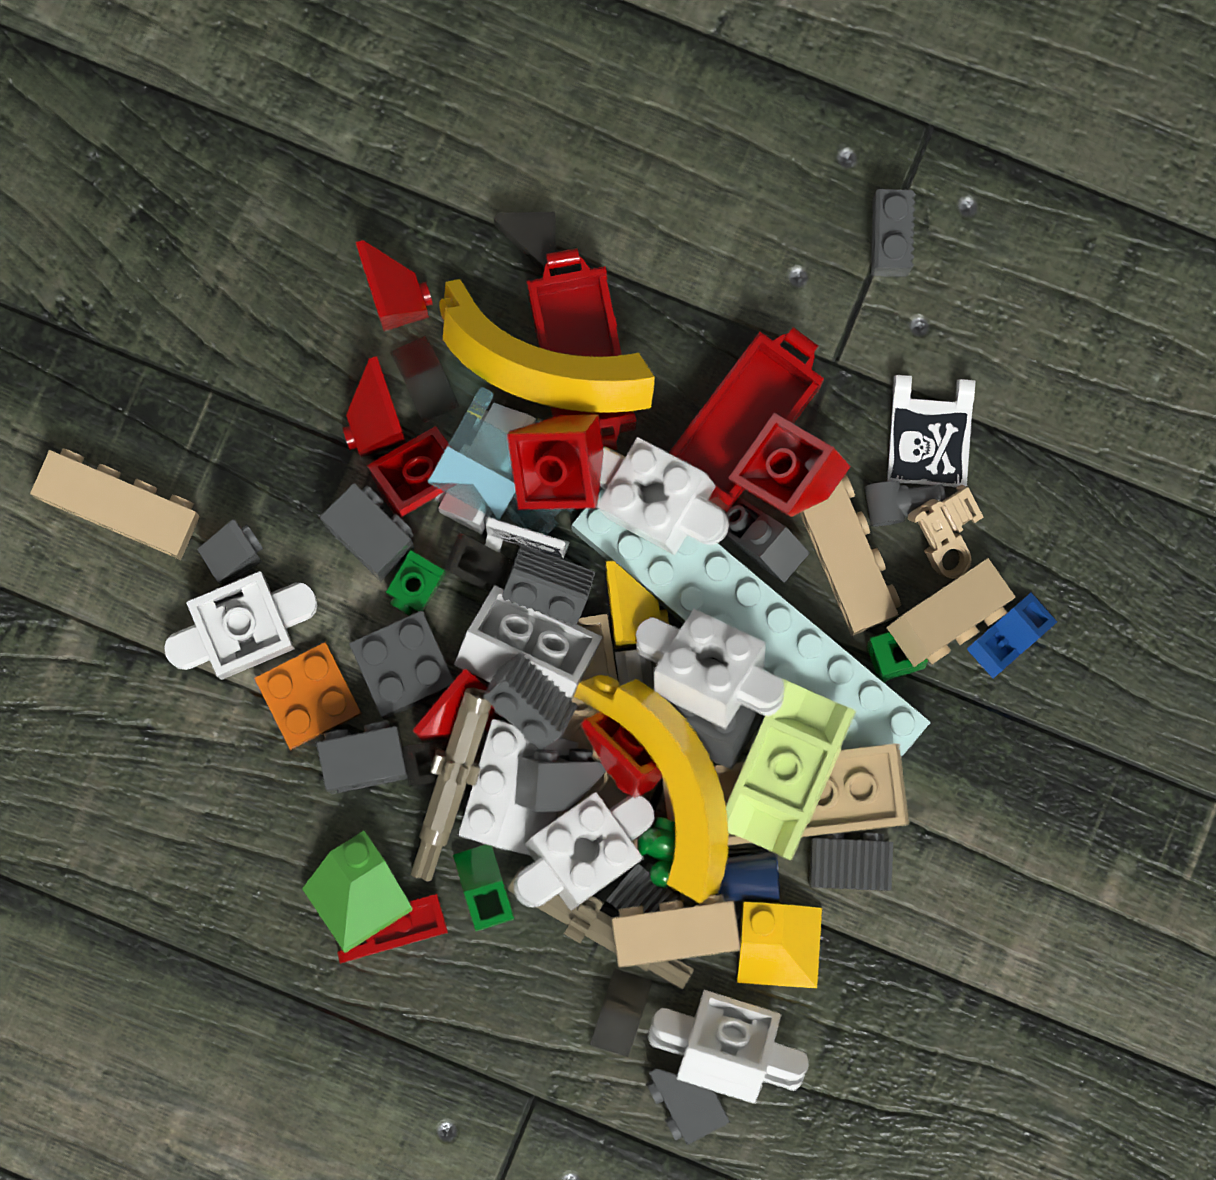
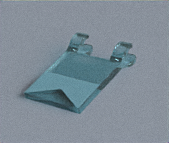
M481 387L428 483L499 521L516 490L507 433L482 420L492 401L493 393ZM537 419V420L535 421V423L540 422V421H544V420H542V419Z

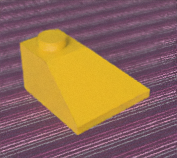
M615 561L606 562L605 571L615 649L637 646L636 632L643 621L649 618H656L669 624L667 609L659 610L658 599Z
M742 902L737 983L817 988L822 908Z

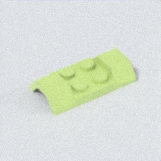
M782 679L784 681V701L782 707L776 713L765 716L728 800L726 811L729 833L792 860L806 825L810 823L840 754V747L856 710Z

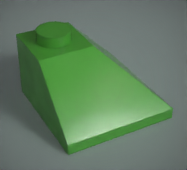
M365 831L330 851L302 888L344 953L413 910L385 860Z

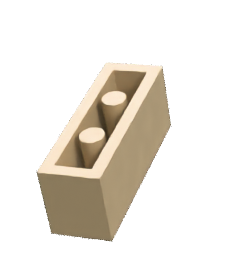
M987 558L890 624L887 629L914 667L925 659H928L932 665L951 652L947 644L956 639L958 644L961 645L979 633L976 627L978 623L984 620L987 626L1007 614L1008 612L1003 606L1013 600L1015 595L990 559Z
M723 895L709 896L708 899L700 903V906L684 908L683 900L660 903V912L644 914L643 906L619 909L620 917L611 919L618 967L740 950L733 901L724 903Z

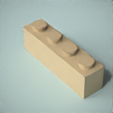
M62 448L60 454L49 450L30 493L35 499L177 559H182L200 518L197 512L192 510L194 503L173 494L170 500L155 495L156 487L138 479H135L133 485L119 479L120 472L103 464H99L97 469L82 464L84 457L70 450Z
M845 475L827 500L800 512V515L851 636H854L895 619L899 615L896 608L901 606V602L893 584L886 586L881 571L886 570L883 558L878 548L871 550L865 536L870 533L867 520L862 511L856 513L850 498L855 497V493L849 478Z

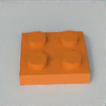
M326 642L254 678L290 750L362 714Z

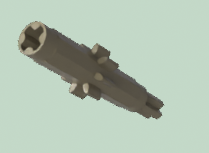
M467 688L465 690L446 751L436 750L430 772L438 774L419 835L421 843L411 875L415 878H422L425 881L432 880L442 846L447 845L466 783L476 786L481 768L479 767L480 761L474 759L491 708V704L482 696L485 691L481 689Z
M521 865L520 869L516 873L514 879L512 880L510 886L507 889L509 892L515 894L514 881L517 875L526 867ZM557 894L543 905L537 907L568 925L564 934L571 939L581 943L584 936L616 954L612 917L600 911L604 904L603 901L591 896L570 911L560 895ZM679 959L636 965L645 971L653 972L682 990L694 971V968Z

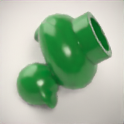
M657 817L653 827L639 835L637 850L641 856L648 854L661 860L651 868L650 879L655 886L665 889L671 887L666 883L673 865L676 849V822Z

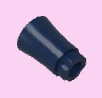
M764 850L752 854L727 857L719 892L714 896L723 895L724 902L760 901L780 904L777 854L770 850Z

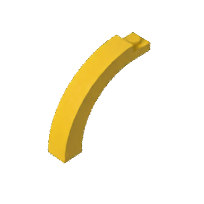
M460 279L445 282L444 299L440 300V313L444 320L443 341L467 368L490 384L526 400L567 410L626 412L651 408L655 377L639 353L611 357H584L538 348L511 336L492 323L480 311Z
M596 675L580 682L574 697L608 715L629 730L652 756L666 782L676 822V849L673 865L666 884L699 903L708 899L709 896H714L719 892L728 855L727 811L716 770L699 737L685 718L665 698L638 679L619 686V682L612 677Z

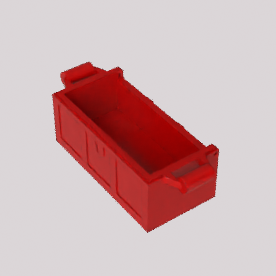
M578 248L546 254L547 263L543 278L527 281L528 296L539 348L584 357L621 356L617 323L607 283L606 266L590 269L584 259L579 256ZM575 264L581 265V271L550 276L549 269ZM550 406L552 417L560 415H598L602 444L604 447L612 450H617L616 441L619 433L636 430V417L633 411L585 412Z
M794 327L789 333L783 334L773 341L762 332H759L668 453L707 474L715 485L707 501H711L725 513H727L745 490L733 483L729 476L769 419L775 413L794 424L819 391L824 381L823 377L812 370L815 351L819 345ZM783 340L809 358L806 364L780 346Z

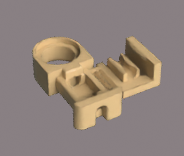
M964 485L956 487L958 492L942 502L931 499L908 514L909 521L919 523L930 545L924 552L933 569L938 574L952 579L959 578L965 574L971 566V554L962 536L953 531L960 533L963 531L962 525L972 520L973 523H976L984 518L969 487ZM950 549H956L960 556L959 563L954 569L946 570L942 564L943 555Z

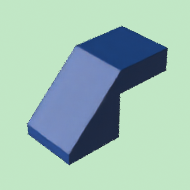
M1030 593L972 643L967 650L992 678H995L1054 626L1057 621L1039 600Z

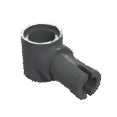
M887 481L865 486L870 525L872 527L904 522L905 517H908L910 512L929 500L935 499L942 502L946 499L942 484L908 488L907 485L900 486L899 481Z

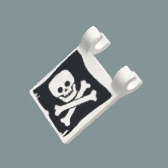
M894 376L887 481L923 485L942 484L943 486L951 487L967 486L975 380H957L956 402L911 399L912 376Z
M488 518L486 523L487 539L484 549L497 553L501 552L503 541H507L516 545L522 544L564 560L570 542L516 527L507 522L498 521L495 518Z

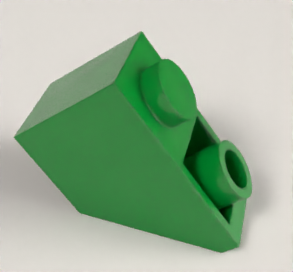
M485 844L454 854L453 858L475 931L478 932L515 920L493 847Z

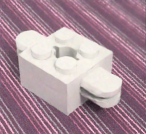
M638 437L626 457L603 446L604 454L600 488L605 490V493L597 508L607 519L673 555L677 553L687 535L708 545H714L726 536L729 528L728 518L720 507L707 501L715 485L706 473Z
M261 571L186 602L195 624L171 634L165 642V654L170 663L183 670H188L211 661L216 676L221 680L294 650L295 648L286 628L306 621L316 613V596L310 587L304 583L297 582L271 592Z
M693 609L681 629L675 628L656 618H649L639 625L636 632L637 652L639 655L658 664L654 670V691L666 700L725 729L741 704L766 716L776 713L782 707L784 701V681L780 677L763 670L765 642L696 609Z
M595 792L531 837L524 846L535 862L521 871L514 881V893L517 899L528 907H538L559 894L570 911H572L643 859L631 841L651 827L654 820V810L651 804L643 797L639 796L634 799L632 796H628L608 810Z
M706 990L703 991L695 1017L662 1008L654 1015L648 1032V1039L652 1046L683 1056L677 1077L678 1080L754 1104L763 1081L795 1090L801 1086L809 1067V1059L805 1052L774 1043L781 1014Z

